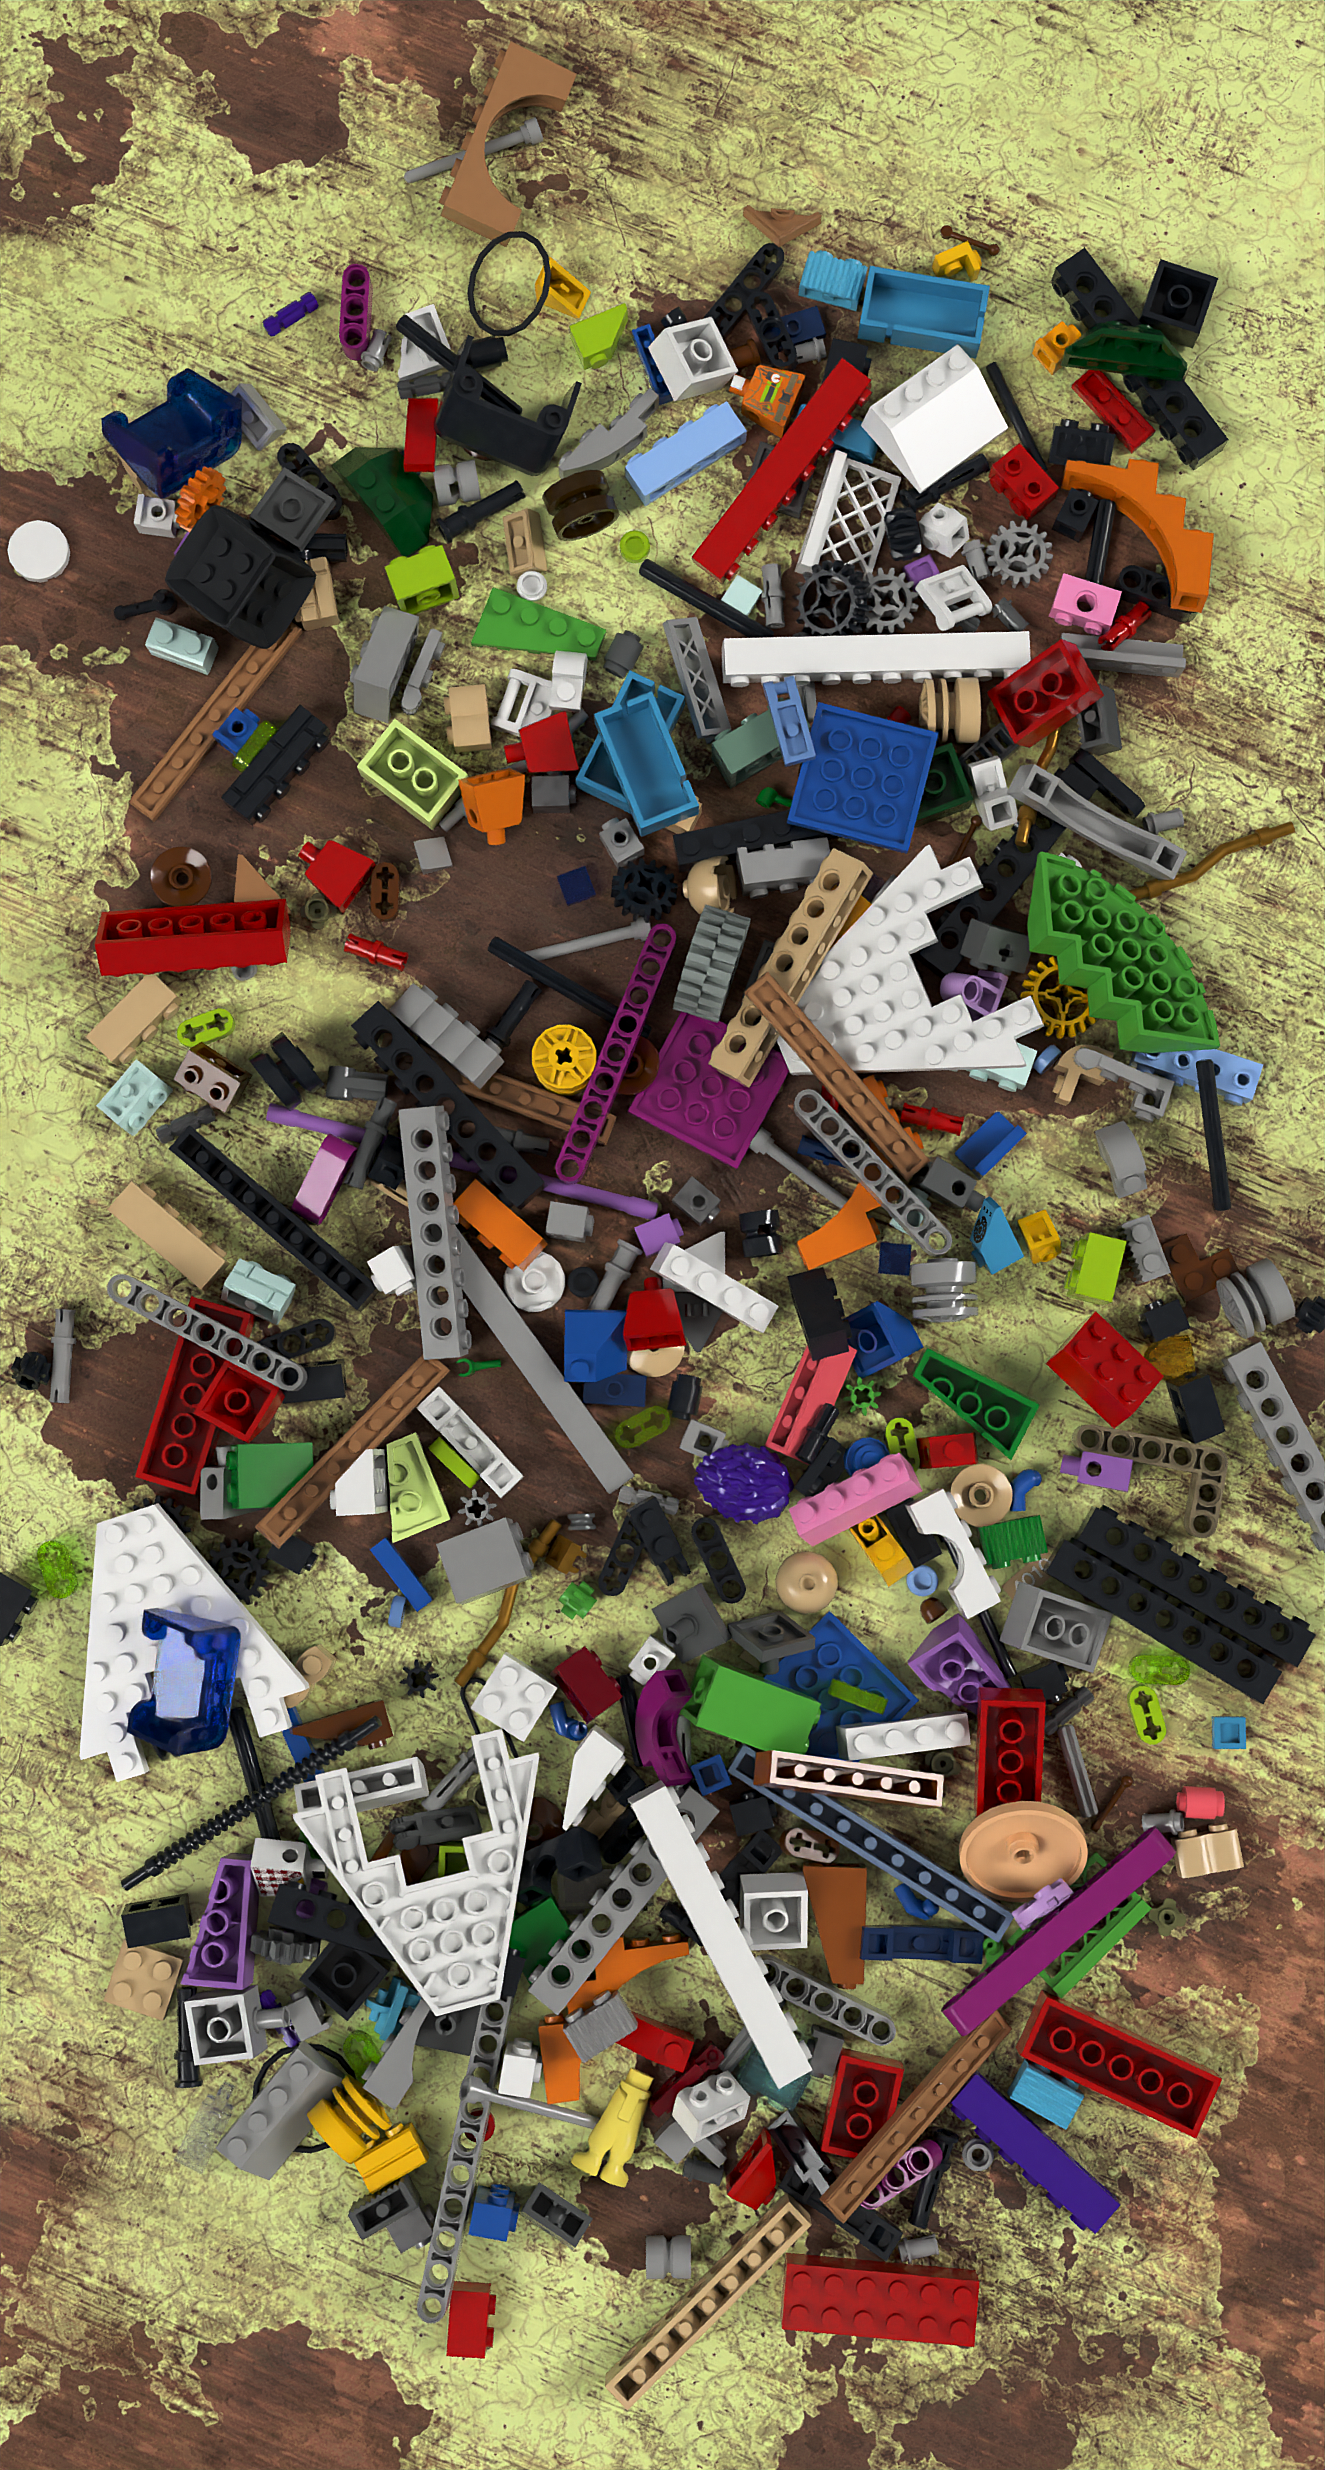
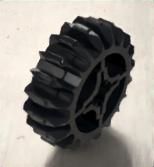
M826 560L822 562V566L819 564L813 565L812 573H803L806 582H798L796 586L801 592L792 596L795 600H799V605L795 606L792 610L801 614L796 622L798 624H805L802 632H805V634L812 633L811 636L853 635V632H863L860 622L868 623L870 620L865 615V612L874 609L871 605H867V600L871 599L874 595L865 592L870 583L868 581H861L864 573L861 571L854 572V565L848 563L844 565V562L840 560H835L834 563ZM830 578H839L845 583L847 589L838 590L836 585L831 583ZM832 597H838L835 599V604H832L834 607L828 608L831 606V601H833ZM851 602L850 610L848 613V605ZM827 615L831 621H834L836 627L830 628L819 619V616Z

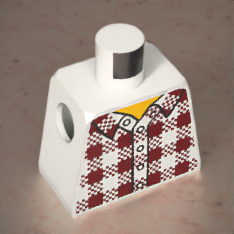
M255 1838L251 1870L260 1897L276 1896L279 1884L287 1885L288 1880L307 1885L305 1891L309 1892L311 1878L327 1879L329 1868L322 1859H311L307 1844Z

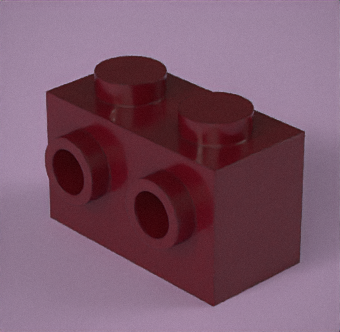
M584 1646L558 1665L550 1675L586 1724H589L623 1696L620 1693V1685L611 1675L607 1676L601 1668L602 1662L598 1655L592 1650L589 1651Z

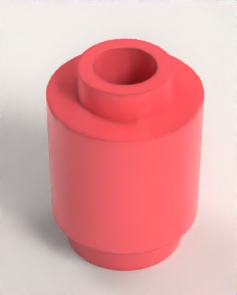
M1184 1786L1182 1792L1177 1793V1811L1182 1812L1183 1818L1214 1820L1216 1816L1222 1817L1225 1808L1223 1791H1216L1215 1787Z

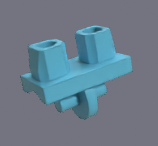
M393 1976L388 1991L379 1988L376 1998L368 1996L364 2003L372 2009L368 2019L376 2022L374 2031L380 2035L379 2038L383 2041H386L390 2033L396 2036L403 2025L398 2022L401 2018L399 2015L402 2007L408 2008V2006L415 2008L421 1999L417 1995L418 1991L408 1986L402 1978Z

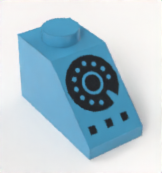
M990 1196L985 1198L970 1236V1241L974 1248L971 1255L979 1268L984 1266L993 1275L1023 1258L1024 1255L1001 1207Z

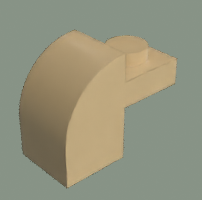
M1079 1045L1064 1053L1053 1068L1064 1073V1076L1058 1075L1052 1092L1057 1094L1054 1102L1064 1106L1069 1104L1078 1079L1098 1086L1105 1080L1104 1077L1100 1076L1101 1070L1098 1068L1085 1070L1081 1066L1078 1067L1073 1058L1077 1050L1085 1047L1110 1058H1113L1114 1053L1093 1045Z

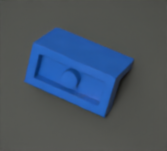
M997 1111L955 1152V1156L980 1180L1027 1133L1019 1125L1014 1127Z

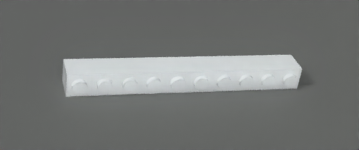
M1029 631L724 638L721 647L723 683H731L732 687H745L749 683L761 682L763 686V683L773 681L774 684L784 681V677L792 675L797 686L808 685L810 681H822L824 685L839 684L841 680H853L854 684H867L871 680L883 679L884 683L892 684L901 682V679H913L916 683H923L924 679L944 678L946 682H955L956 678L977 677L978 681H988L992 677H1004L1006 679L1031 661Z
M660 1780L631 1796L627 1800L772 2080L780 2089L812 2071L808 2062L812 2055L804 2040L797 2041L793 2031L798 2028L789 2011L783 2014L778 2004L783 1999L774 1983L770 1986L768 1985L764 1975L769 1972L760 1955L754 1958L749 1948L754 1943L745 1927L739 1929L735 1918L739 1917V1913L732 1900H724L720 1890L725 1888L716 1870L710 1873L705 1863L710 1860L707 1851L701 1842L695 1844L691 1833L695 1832L692 1822L687 1814L680 1815L676 1805L681 1802L673 1786L671 1785L666 1788L665 1784Z

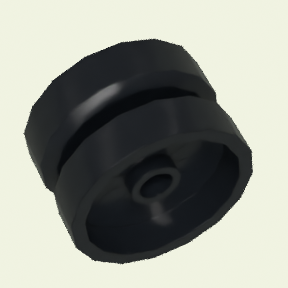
M281 1032L270 1040V1047L278 1056V1060L274 1061L268 1052L263 1049L256 1051L248 1060L288 1110L292 1111L303 1102L302 1095L294 1086L297 1081L310 1094L315 1093L325 1084L313 1070L314 1065L298 1045L294 1046L287 1036Z

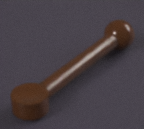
M948 225L941 228L940 235L943 239L954 238L962 242L968 241L970 245L988 251L991 256H996L1000 252L997 244L989 245L953 232L952 228Z
M974 815L971 818V826L953 860H950L946 867L959 862L976 828L982 824V818L979 815Z
M1125 1775L1121 1778V1785L1100 1816L1091 1825L1090 1829L1095 1833L1100 1829L1104 1819L1124 1790L1132 1786L1133 1780L1130 1776Z

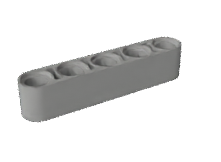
M760 1955L764 1964H770L775 1968L773 1976L765 1979L769 1986L773 1983L776 1985L783 1999L875 2045H888L895 2038L896 2029L894 2022L885 2011L773 1955ZM793 1978L800 1979L804 1983L803 1988L798 1992H790L786 1988L789 1980ZM824 1992L830 1994L832 2000L829 2005L821 2007L815 2003V1998L818 1994ZM847 2008H858L860 2016L853 2021L846 2020L843 2014ZM878 2021H884L889 2024L887 2032L883 2035H877L872 2032L873 2025Z

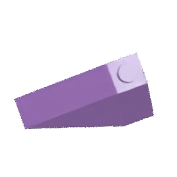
M959 1613L935 1627L908 1660V1665L928 1688L935 1692L936 1690L951 1698L952 1703L959 1707L962 1705L976 1715L978 1714L979 1687L1012 1688L978 1636Z

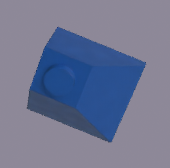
M878 1301L842 1319H848L852 1337L848 1338L847 1342L848 1346L857 1350L852 1365L861 1379L924 1348L910 1320Z
M565 1309L564 1382H597L627 1370V1347L623 1337L627 1310Z

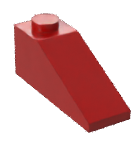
M631 2011L638 2022V2028L615 2043L655 2063L683 2073L694 2045V2034Z

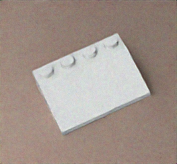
M958 344L870 406L861 424L862 428L920 494L1008 429L978 366Z

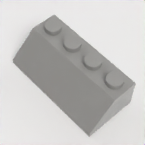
M306 2041L300 2042L224 2134L215 2149L239 2169L270 2180L313 2128L307 2117V2112L322 2098L333 2103L336 2099L332 2088L338 2086L344 2090L345 2087L342 2084V2079L346 2075Z

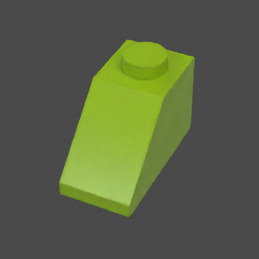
M625 303L569 326L570 339L584 370L591 367L592 369L600 368L607 364L608 360L612 359L628 321V311Z

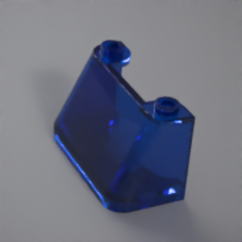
M186 368L168 381L166 402L129 424L128 417L123 412L117 410L101 418L102 434L145 486L158 497L166 498L182 489L183 485H188L189 477L193 479L196 470L202 471L204 466L214 469L237 453L242 441V400L193 370Z
M160 1608L144 1609L142 1633L150 1640H159L151 1699L141 1700L133 1706L129 1715L127 1733L176 1756L218 1748L224 1742L228 1732L241 1642L239 1629L228 1623Z

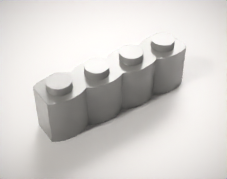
M413 983L389 1009V1012L472 1084L481 1089L505 1062L499 1056L502 1050L489 1038L484 1042L477 1037L480 1031L469 1021L466 1020L463 1024L456 1018L459 1014L446 1002L442 1006L435 1001L438 996L426 985L420 989Z

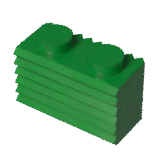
M1040 1515L976 1527L980 1550L987 1563L985 1565L991 1564L992 1569L1011 1566L1010 1560L1022 1558L1023 1563L1042 1560L1041 1554L1048 1553Z

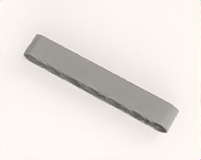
M811 1089L799 1092L795 1098L793 1108L796 1116L925 1253L934 1257L946 1253L952 1245V1235L819 1093ZM803 1098H812L816 1102L817 1108L815 1111L807 1113L801 1110L799 1102ZM826 1120L834 1121L838 1126V1132L830 1136L824 1134L821 1130L822 1122ZM854 1143L859 1148V1155L855 1158H847L842 1151L843 1145ZM870 1165L876 1166L881 1173L880 1179L877 1181L866 1179L864 1176L865 1167ZM889 1188L898 1189L902 1194V1201L898 1204L888 1202L885 1196L886 1190ZM910 1211H918L922 1214L924 1221L920 1227H913L908 1223L907 1214ZM937 1233L943 1236L945 1239L943 1249L935 1250L929 1245V1236L931 1234Z
M118 1274L109 1280L107 1292L110 1298L281 1389L298 1391L306 1384L307 1373L298 1363L134 1277ZM123 1281H128L131 1285V1291L128 1296L121 1298L117 1291L118 1285ZM151 1295H155L159 1300V1306L155 1311L148 1312L145 1308L146 1299ZM178 1310H184L187 1315V1320L181 1327H177L173 1323V1315ZM211 1324L215 1334L210 1341L205 1342L202 1340L200 1332L203 1326ZM234 1339H239L243 1345L242 1352L237 1356L230 1355L228 1351V1345ZM262 1353H266L271 1361L268 1369L260 1371L256 1367V1358ZM289 1368L296 1369L299 1376L298 1381L292 1386H288L283 1379L284 1372Z

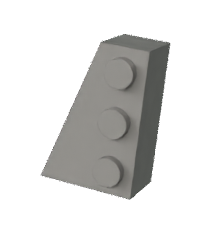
M384 606L380 617L375 616L370 629L372 636L369 641L365 640L360 652V658L362 659L359 665L355 664L353 666L350 682L353 683L354 713L389 723L391 717L390 701L393 695L398 697L400 686H397L403 670H407L419 634V616Z
M828 838L792 841L790 845L774 848V844L763 845V850L747 853L746 847L737 848L736 865L743 897L750 895V899H759L768 896V892L780 890V893H790L799 889L798 886L813 883L820 871L822 861L830 854Z

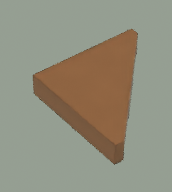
M750 205L743 209V217L778 247L820 225L822 218L819 212L807 216L797 215L795 210L771 208V212L758 211Z
M238 854L234 902L281 899L243 855ZM287 906L288 915L291 916L292 911Z

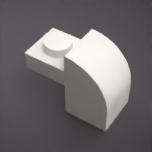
M556 650L552 669L550 710L580 713L588 662L586 653Z
M993 756L968 764L974 789L972 790V795L984 825L990 831L1018 823L1015 799L1007 794L1008 788L1000 758Z

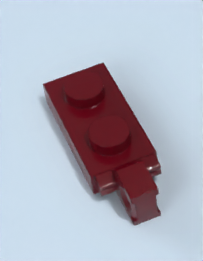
M711 2040L695 2056L692 2055L688 2059L683 2073L676 2071L650 2096V2108L658 2118L664 2112L668 2114L673 2111L676 2096L682 2089L699 2084L705 2072L716 2070L725 2058L724 2053Z

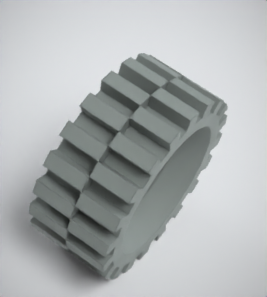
M705 905L688 951L673 1009L716 1023L719 1022L750 925V918Z

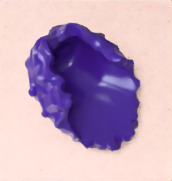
M748 1443L740 1446L731 1444L728 1447L717 1449V1451L709 1456H704L703 1462H700L696 1467L698 1474L694 1477V1484L698 1487V1491L703 1494L704 1501L711 1503L712 1508H716L724 1518H734L736 1523L751 1520L753 1524L758 1525L759 1522L779 1517L789 1504V1494L794 1489V1483L787 1466L781 1463L776 1452L771 1453L765 1446L757 1448L750 1446Z

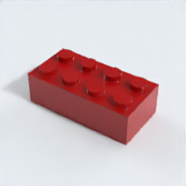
M979 1687L974 1785L975 1817L993 1807L1010 1802H1041L1046 1708L1042 1689Z

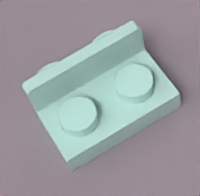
M136 1059L96 1106L117 1125L132 1136H135L145 1126L155 1111L166 1101L173 1089Z

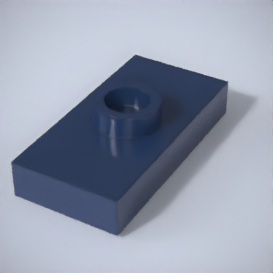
M817 306L781 317L794 346L813 341V337H816L817 340L826 338V331ZM769 327L764 331L763 335L768 339H774L780 334V330L777 327ZM781 346L777 348L778 353L782 352Z
M615 1374L597 1382H584L583 1403L645 1407L647 1376Z

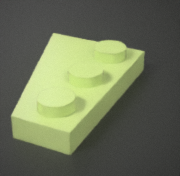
M415 1432L386 1444L390 1485L392 1543L451 1520L417 1433Z

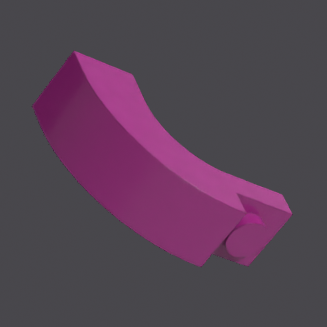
M681 1669L656 1671L644 1686L636 1710L635 1735L640 1759L644 1767H654L659 1780L666 1787L685 1785L693 1778L678 1745L676 1735L679 1713L684 1705L693 1697V1693Z

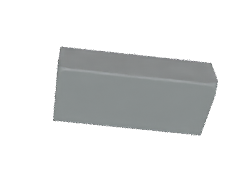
M239 383L222 404V407L258 451L272 443L287 429L251 384Z

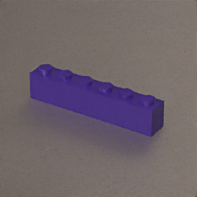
M978 2071L970 2077L950 2100L953 2104L950 2109L963 2122L968 2118L977 2126L974 2129L976 2134L986 2143L992 2140L1000 2147L998 2153L1010 2165H1013L1015 2162L1024 2169L1021 2174L1034 2187H1037L1038 2184L1042 2185L1048 2191L1045 2196L1057 2208L1060 2209L1062 2206H1065L1072 2213L1069 2218L1081 2230L1084 2231L1088 2227L1096 2234L1119 2208L1120 2203L1107 2188Z

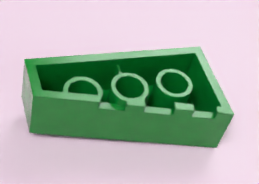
M925 1345L912 1371L916 1379L946 1403L962 1419L968 1422L1007 1458L1012 1460L1040 1406L1036 1400L928 1345Z

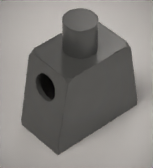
M938 1156L928 1157L930 1161L914 1174L909 1182L910 1186L925 1192L933 1199L952 1209H962L965 1206L974 1212H978L986 1198L984 1195L973 1190L977 1184L975 1179ZM953 1184H954V1186H955V1191H954V1193H953V1191H952V1185H953Z

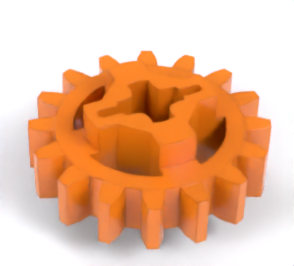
M204 466L202 471L196 470L193 479L189 477L188 485H183L179 493L181 498L177 500V503L180 505L175 514L178 515L176 523L180 524L179 527L190 532L200 517L210 507L214 505L221 506L220 503L224 501V498L221 496L226 490V487L223 485L226 481L222 477L223 474L211 467L207 468Z

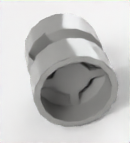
M475 459L458 462L454 468L450 464L435 466L433 475L439 507L456 504L460 498L464 502L481 500Z
M646 2235V2279H664L667 2273H671L673 2278L691 2279V2235H676L672 2237L670 2242H667L664 2235Z

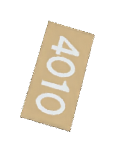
M1049 1551L1048 1553L1041 1554L1042 1560L1029 1562L1001 1586L1012 1600L1019 1581L1038 1588L1051 1577L1042 1571L1051 1556Z

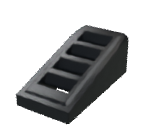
M1002 721L958 758L966 781L971 787L973 785L969 767L965 762L968 759L972 763L981 761L975 753L979 751L985 759L993 757V754L985 746L989 743L999 754L998 757L1001 763H1003L1019 750L1021 746L1014 743ZM996 736H999L1008 746L1006 749L995 738Z

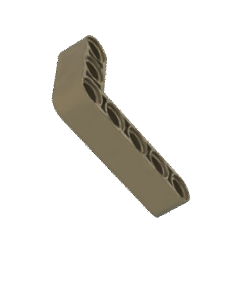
M1081 1425L1074 1430L1072 1442L1074 1447L1081 1452L1086 1451L1133 1460L1136 1463L1192 1473L1183 1520L1185 1531L1189 1535L1198 1538H1207L1215 1533L1228 1467V1458L1222 1450L1098 1425ZM1087 1429L1095 1435V1442L1089 1448L1085 1447L1081 1442V1435ZM1118 1435L1123 1437L1126 1442L1125 1450L1121 1453H1116L1112 1448V1440ZM1148 1441L1156 1446L1157 1452L1152 1459L1146 1458L1142 1452L1144 1444ZM1179 1447L1183 1448L1187 1453V1460L1182 1465L1177 1464L1173 1458L1174 1451ZM1210 1453L1214 1454L1218 1460L1217 1467L1212 1471L1208 1470L1204 1465V1459ZM1204 1484L1209 1485L1212 1489V1497L1206 1502L1199 1496V1489ZM1203 1515L1207 1520V1526L1204 1531L1199 1533L1195 1530L1193 1522L1197 1516Z

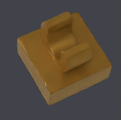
M558 1534L544 1562L566 1575L569 1571L578 1573L579 1569L572 1564L577 1556L586 1559L587 1554L581 1550V1546L569 1538Z

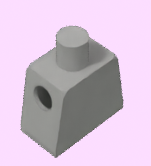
M235 1444L217 1446L218 1465L204 1467L201 1470V1519H226L265 1509H232V1502L227 1500V1485L231 1483V1470H227L226 1454L228 1451H231V1445Z

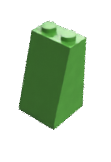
M702 1654L690 1684L693 1697L680 1711L695 1726L763 1751L775 1750L805 1755L809 1747L808 1737L812 1726H815L820 1719L821 1703L808 1695Z

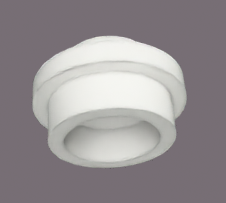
M536 571L523 573L517 581L518 594L521 598L531 602L542 599L547 591L546 579Z

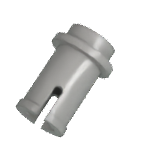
M380 329L374 330L367 350L361 353V364L366 369L378 371L379 368L383 367L384 361L382 359L392 340L390 334L385 338L387 332Z
M813 337V341L795 345L798 364L816 359L818 362H821V358L826 357L823 339L817 340L816 337Z
M979 539L965 543L962 546L963 551L961 554L966 556L971 575L974 579L979 581L990 576L991 572L983 552L985 545L981 544Z
M1175 808L1174 810L1155 815L1153 812H1150L1146 817H1143L1142 823L1145 831L1158 835V832L1183 827L1184 818L1180 808Z
M1171 1809L1170 1813H1144L1142 1815L1143 1831L1145 1832L1149 1828L1156 1826L1161 1833L1172 1832L1173 1835H1177L1178 1832L1184 1831L1182 1812H1176L1175 1809Z
M935 2233L910 2240L904 2237L903 2241L897 2243L901 2262L908 2261V2264H912L914 2259L939 2255Z

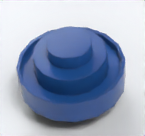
M871 1437L858 1438L851 1442L845 1451L843 1458L844 1467L848 1475L852 1477V1474L857 1470L868 1469L878 1464L883 1457L890 1455L887 1447L877 1439Z

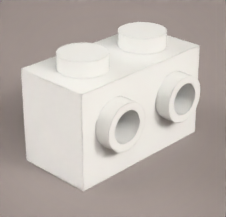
M409 1245L392 1246L367 1261L373 1272L371 1279L375 1287L380 1292L384 1291L385 1295L394 1293L397 1296L402 1294L408 1295L417 1290L414 1257Z
M515 2038L514 2041H508L503 2059L498 2093L530 2098L533 2082L539 2083L543 2064L542 2056H538L539 2046L533 2045L532 2040Z
M727 2070L718 2075H711L704 2082L693 2087L682 2089L676 2096L672 2116L693 2143H696L745 2119L750 2096Z

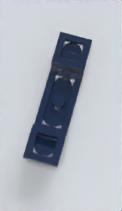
M926 1925L862 1926L860 1959L892 1961V1958L948 1960L951 1963L982 1964L984 1934L979 1930Z

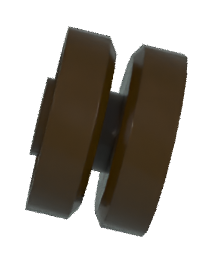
M586 470L574 473L552 484L544 492L542 499L549 515L554 516L552 524L559 540L574 541L586 538L609 527L619 517L620 514L613 496L607 495L610 488L603 471Z

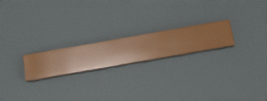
M291 622L283 635L270 648L262 649L251 645L129 800L131 806L151 821L155 822L217 743L212 735L214 731L221 727L235 707L242 711L303 633L300 627Z
M765 972L743 992L905 1181H908L930 1161L769 972Z
M385 1033L380 1047H388L393 1039L391 1033ZM419 1044L465 1095L569 1132L580 1105L579 1102L497 1072L479 1089L434 1050ZM411 1055L403 1056L399 1061L400 1070L409 1069L413 1064V1057ZM425 1078V1079H424V1080H427V1081H430V1082L434 1083L433 1078ZM587 1106L584 1114L589 1119H597L602 1111ZM608 1114L597 1143L604 1146L607 1145L617 1116ZM586 1133L577 1134V1136L590 1140V1136Z
M422 1354L271 1509L255 1528L275 1547L280 1549L330 1497V1490H335V1483L366 1449H376L442 1381L450 1370L438 1359L424 1360V1355Z
M997 2010L969 2034L959 2038L820 2197L823 2204L843 2224L1012 2030L1011 2026Z

